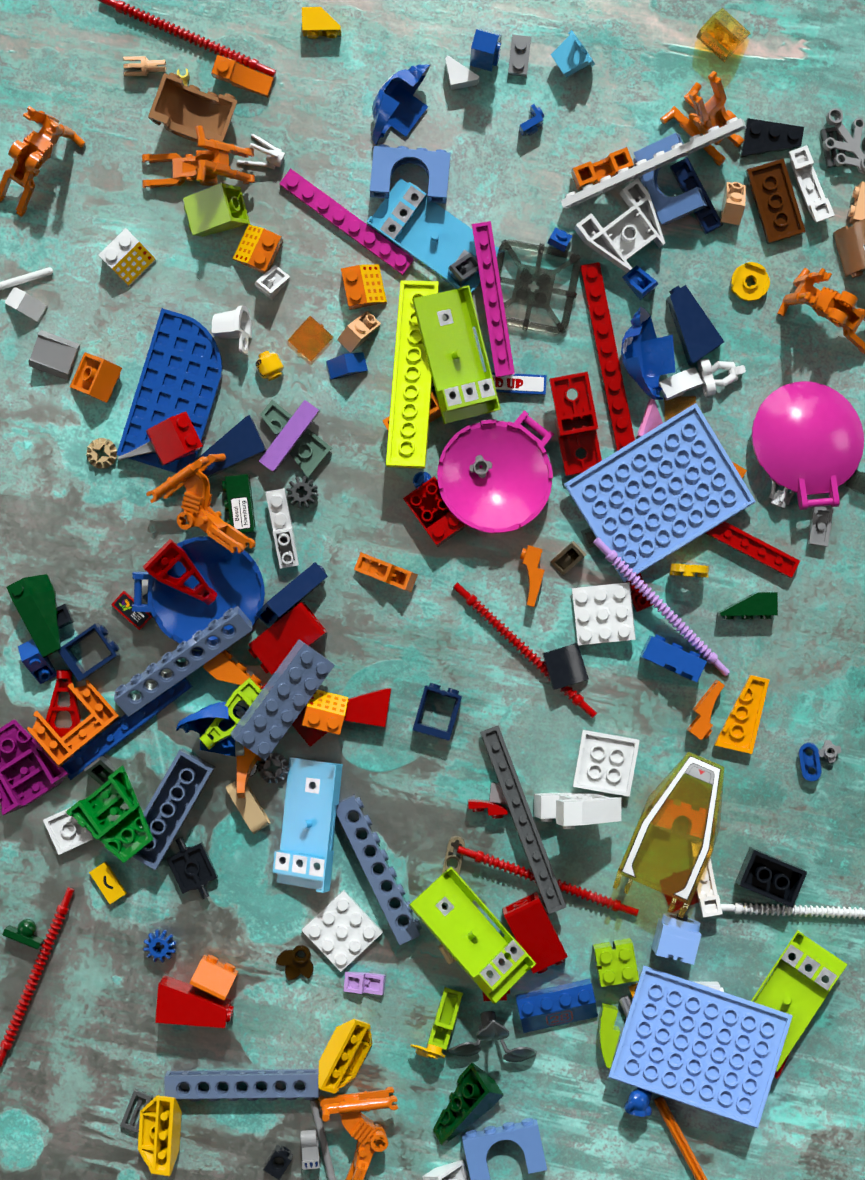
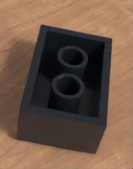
M749 847L735 882L741 887L793 908L807 871Z

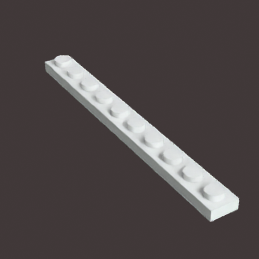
M732 118L726 122L727 125L720 128L715 126L710 128L708 133L703 136L698 134L689 139L690 142L675 144L671 147L672 150L668 152L660 151L654 154V158L648 161L646 159L640 160L635 163V167L630 169L628 167L623 168L613 177L611 175L605 176L600 179V183L595 185L593 183L582 187L583 190L578 193L576 191L570 192L565 195V199L561 200L562 206L566 209L572 208L746 129L745 122L741 118Z

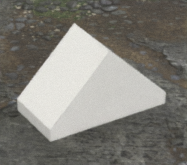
M447 55L445 65L450 90L475 86L479 83L480 76Z
M274 265L255 282V286L273 300L290 276Z
M13 287L5 301V304L36 322L40 321L48 307L16 287Z

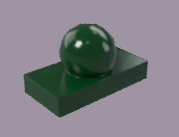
M30 919L22 920L18 924V928L11 925L7 926L2 934L34 949H39L44 942L43 938L34 935L37 928L35 922Z

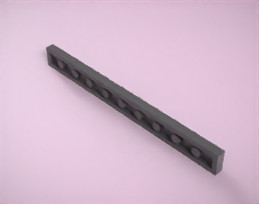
M499 725L481 731L480 735L547 914L566 908L565 901Z

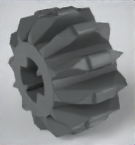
M303 476L302 482H300L299 477H295L297 484H294L292 481L289 482L293 489L286 488L287 492H292V494L287 496V499L294 498L291 505L294 506L298 502L299 509L302 508L303 502L305 507L309 508V500L313 504L316 502L311 497L319 496L318 493L312 492L317 490L318 486L310 487L314 482L312 479L306 484V476ZM301 487H304V490L307 491V495H304L303 498H300V494L297 493L299 489L301 490Z

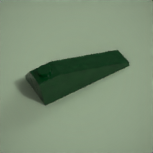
M48 574L25 577L7 586L10 597L42 657L45 658L60 650V634L57 625L58 612L55 603L56 591Z
M471 1063L459 1076L456 1090L454 1093L451 1092L449 1096L451 1100L447 1108L442 1110L433 1128V1132L443 1146L488 1112L503 1096L495 1080L474 1063Z

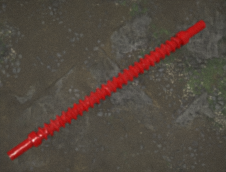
M98 0L115 8L116 12H124V15L129 14L130 18L134 16L135 20L144 21V24L149 23V26L154 25V28L159 27L160 31L164 29L165 33L174 34V37L179 36V39L184 38L185 42L189 40L190 44L194 42L195 46L199 45V48L204 47V50L209 49V52L214 51L215 55L219 53L220 56L235 60L241 65L244 64L245 67L275 77L276 70L259 63V60L251 59L250 56L246 57L245 54L240 55V52L235 53V50L231 51L229 47L226 49L225 45L221 47L220 43L215 44V41L205 40L204 36L202 38L199 34L196 36L195 32L191 34L190 30L185 31V28L175 27L174 23L171 25L169 21L166 23L165 19L160 20V17L150 16L149 12L145 14L144 10L141 12L140 8L130 7V4L126 5L124 1Z
M458 582L452 587L466 600L465 603L468 606H472L473 610L476 609V613H480V617L485 618L484 621L488 620V624H492V628H496V632L501 633L500 636L504 635V639H508V643H512V647L517 648L516 651L520 650V654H524V658H528V662L533 663L532 666L536 665V669H540V673H544V677L549 678L545 662L540 660L541 657H537V653L533 654V650H529V646H525V642H521V638L517 639V635H513V631H509V627H505V623L501 624V620H497V616H493V612L490 613L489 608L485 609V605H481V601H477V597L474 594L471 595ZM566 686L560 688V692L565 693L564 696L568 695V699H572V703L575 706H579L591 718L597 714L583 700L584 697L581 694L577 695V691L572 690L573 687Z
M458 846L456 853L473 858L477 863L483 862L484 865L487 863L489 867L493 865L494 869L498 867L499 870L504 869V872L509 871V874L514 873V876H517V874L520 878L524 876L525 880L527 878L530 881L535 880L530 868L526 870L524 866L520 868V865L515 866V863L509 864L510 862H504V859L500 861L499 857L495 859L493 855L489 857V854L484 855L482 851L478 850L476 852ZM561 879L557 881L561 892L566 891V894L571 893V896L576 895V898L580 896L582 900L586 898V901L591 900V903L596 902V905L601 904L602 907L606 906L607 909L611 907V910L615 912L622 911L633 916L638 915L639 909L622 904L620 900H612L611 897L608 899L607 896L602 897V894L597 895V892L592 893L591 890L587 891L586 888L582 890L580 886L577 888L576 885L571 886V883L566 884V881L561 882Z
M67 888L61 905L57 906V913L54 914L55 918L52 919L53 923L50 924L51 929H48L49 934H46L47 939H44L45 944L41 945L43 949L39 950L41 953L37 955L38 959L35 960L36 964L33 965L34 969L31 970L32 974L29 975L28 984H25L26 989H23L24 994L20 995L22 999L18 1000L20 1004L16 1005L18 1009L14 1010L15 1014L12 1015L13 1019L10 1020L11 1025H8L9 1030H6L7 1035H4L5 1039L1 1041L0 1067H2L8 1050H11L13 1046L12 1041H15L14 1036H17L16 1031H19L18 1026H21L22 1016L26 1015L24 1011L28 1010L26 1006L30 1005L28 1001L32 1000L31 996L34 995L33 991L36 990L35 986L38 985L37 981L40 980L39 976L42 975L41 970H44L43 965L47 964L45 961L49 959L47 956L51 954L49 951L53 949L52 945L55 944L56 935H59L58 930H61L60 925H63L64 915L68 914V906L75 891L73 888Z

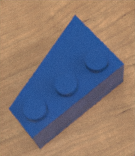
M476 29L471 46L470 66L492 72L493 66H497L499 61L502 35Z

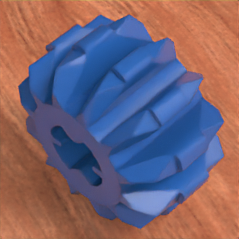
M157 929L155 935L149 933V939L144 940V943L148 946L144 947L143 950L150 951L147 958L153 955V962H156L159 958L161 963H163L165 957L171 959V953L176 952V949L172 947L176 945V941H170L173 934L167 937V930H164L161 935L159 929ZM158 942L161 943L160 945H164L162 950L159 949L160 947H156Z

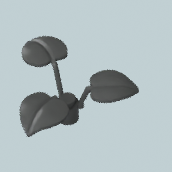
M484 1011L480 1014L481 1026H479V1032L476 1034L478 1039L475 1043L465 1042L447 1049V1052L456 1056H473L481 1051V1047H479L481 1040L490 1041L495 1039L500 1040L505 1053H507L503 1055V1059L506 1061H525L537 1053L529 1047H517L509 1050L504 1042V1039L509 1036V1031L496 1022L494 1011Z

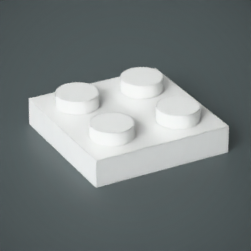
M68 809L43 819L58 855L94 839L89 830L85 827L83 828L74 817L66 813Z

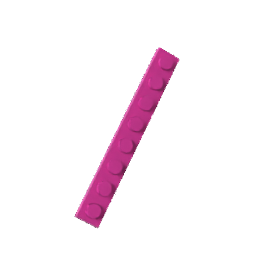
M291 168L279 183L281 187L401 275H404L413 263L414 258Z
M491 221L472 224L495 377L515 375Z

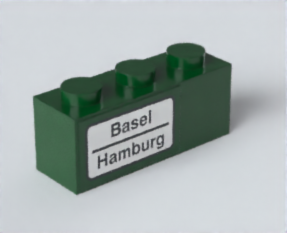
M250 475L225 476L222 486L223 492H227V500L224 501L226 512L229 511L230 519H227V523L241 533L256 532Z

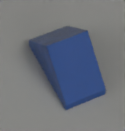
M637 265L622 277L639 300H642L658 285L654 278Z
M364 352L342 354L326 361L331 380L368 371Z

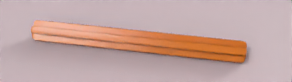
M664 1097L656 1098L654 1100L655 1105L695 1179L707 1180Z

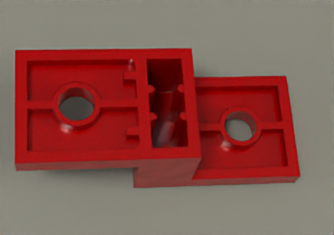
M588 371L549 379L556 414L555 425L565 476L582 473L602 461L597 437V430L599 428ZM570 389H574L577 392V398L574 400H570L567 397V391ZM578 448H583L586 451L585 458L579 459L576 457L575 452Z

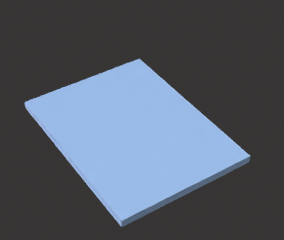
M696 403L564 483V486L596 538L599 537L611 551L614 550L618 554L617 557H621V561H625V565L628 564V568H632V572L637 574L756 502ZM620 569L616 570L622 581L626 582L627 577H623L624 573L620 574Z
M643 965L608 1077L758 1129L793 1016Z

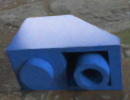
M33 639L18 646L22 663L40 684L57 676L48 656L42 657Z

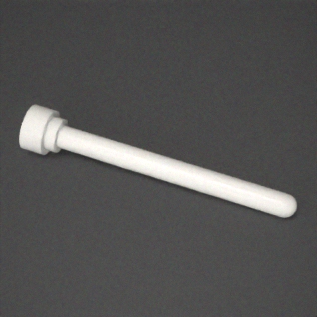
M48 267L0 282V290L52 275L53 269Z

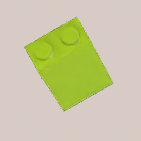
M220 183L183 198L184 210L189 220V229L194 236L203 237L250 224L241 187Z

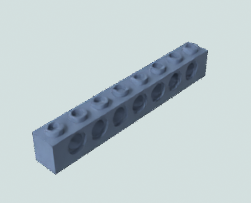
M239 606L234 609H228L220 619H214L208 624L207 628L197 631L190 640L181 642L173 652H167L160 661L151 663L143 673L134 675L126 685H120L115 690L114 701L128 717L251 632L253 630L252 622ZM227 625L233 626V628L229 630L225 629L224 627ZM211 636L217 637L216 640H209L208 638ZM200 647L202 650L194 651L193 648ZM185 658L186 661L179 662L178 659ZM164 669H169V670H171V671L168 672V673H165V672H163L162 670H164ZM148 680H154L155 683H152V684H151V683H148L147 681H148ZM135 690H136V691H139L140 693H139V694H133L132 691H135Z
M354 794L339 801L336 814L398 944L401 945L420 936L422 926L418 918L414 919L411 913L413 911L408 906L410 901H405L403 896L406 894L401 883L397 884L395 880L397 874L393 866L389 867L386 861L389 860L385 849L381 850L378 844L381 841L377 832L373 833L370 827L373 824L369 815H364L362 811L364 805L361 798H356ZM349 813H358L359 819L351 821L348 817ZM364 829L368 835L366 838H359L357 831ZM367 847H373L376 853L372 856L365 853ZM376 864H381L384 867V871L377 873L373 867ZM388 881L392 884V888L384 890L381 884ZM398 899L401 904L398 907H392L390 901ZM401 916H406L409 922L402 925L398 922V919Z
M319 1069L167 1071L164 1076L165 1096L174 1097L177 1102L182 1099L197 1102L201 1099L219 1101L220 1099L227 1098L228 1101H237L239 1098H247L248 1101H256L258 1098H266L268 1101H274L277 1098H285V1100H296L297 1098L314 1100L320 1095V1089L318 1088ZM243 1082L248 1088L245 1090L240 1089L238 1083ZM263 1082L266 1084L267 1088L260 1089L258 1088L257 1083ZM283 1082L286 1088L279 1089L276 1083ZM297 1082H303L305 1084V1088L299 1089L296 1087L295 1084ZM206 1083L209 1089H201L200 1084ZM226 1083L228 1085V1089H221L219 1087V1084ZM181 1084H188L190 1089L183 1090Z

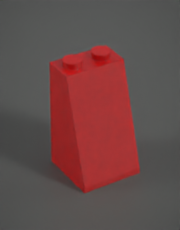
M301 602L248 644L250 647L248 651L255 659L257 657L262 662L260 666L265 673L270 672L272 675L299 639L310 646L327 631L305 602Z
M537 891L502 908L504 917L516 941L536 963L531 969L533 974L536 972L541 974L547 971L549 966L553 964L557 966L565 962V958L568 957Z
M163 976L158 984L155 1023L226 1028L227 1023L231 1022V1018H233L234 1006H231L230 999L225 998V1000H222L191 984L170 976Z

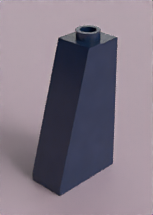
M678 285L669 291L671 295L667 298V302L687 363L691 366L725 341L687 286L684 285L680 288Z
M248 415L196 460L202 456L207 457L209 454H225V461L214 462L202 472L207 478H210L261 455L267 450L252 417Z
M314 562L267 601L256 615L268 628L272 626L328 577L324 568Z

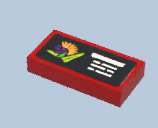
M123 591L111 605L138 630H141L153 616L149 612H133L132 604H134V598L126 591Z

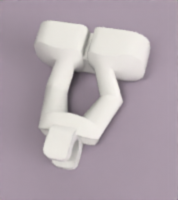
M709 359L697 361L699 375L703 381L702 389L705 397L715 395L716 386L725 387L737 381L738 375L746 372L744 365L736 367L734 362L717 361L714 365H711ZM718 369L728 370L729 375L722 380H714L712 373Z

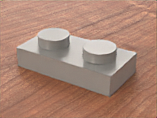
M512 34L508 75L527 77L531 36Z
M813 507L807 544L828 546L834 508Z

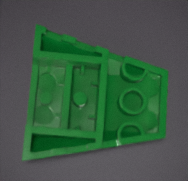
M122 765L108 776L109 780L86 799L79 800L66 813L74 817L79 825L89 830L95 839L100 840L110 852L125 863L154 839L125 768Z

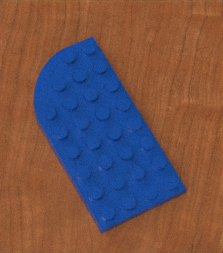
M161 308L116 455H124L148 443L150 439L146 430L185 411L202 443L222 378L223 368L221 354L216 341L209 331L197 320ZM199 450L194 454L162 466L156 452L128 459L178 473L197 459Z

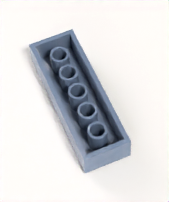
M299 639L232 730L231 736L234 740L266 761L335 665Z
M184 748L179 750L143 813L154 840L135 854L133 858L154 870L159 867L216 768L215 766Z

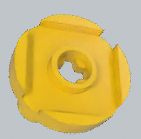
M755 262L742 264L736 268L731 276V291L743 301H757L766 294L770 286V278L766 269ZM752 277L755 285L749 287L745 279Z
M671 564L670 575L681 576V573H683L685 577H696L697 573V577L709 578V566Z

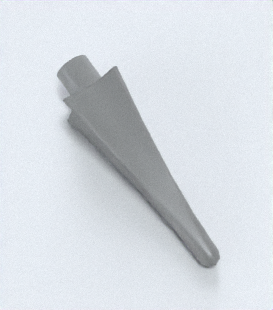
M151 441L137 449L119 456L118 460L121 461L139 455L155 453L156 451Z

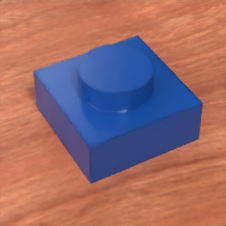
M555 227L547 244L564 252L572 235Z

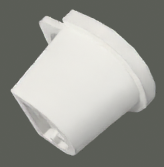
M238 306L236 310L215 314L212 319V334L220 339H239V351L244 355H248V340L252 339V322L247 307Z

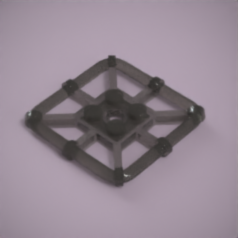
M504 239L501 241L502 244L497 253L499 276H501L506 251L518 267L515 280L500 277V283L514 285L512 298L504 302V308L513 303L527 305L524 320L506 317L507 325L521 327L522 330L526 331L531 329L550 334L565 333L569 324L573 301L577 296L575 291L581 267V257L579 254L576 255L567 250L563 252L557 248L547 247L542 243L537 245L518 240ZM511 247L538 252L536 265L522 264ZM543 254L570 259L554 270L540 268ZM573 264L568 291L553 288L555 276ZM533 281L539 286V289H535L534 292L528 287V284H532ZM552 294L566 296L561 322L549 306ZM532 307L545 309L556 327L530 322L529 318Z

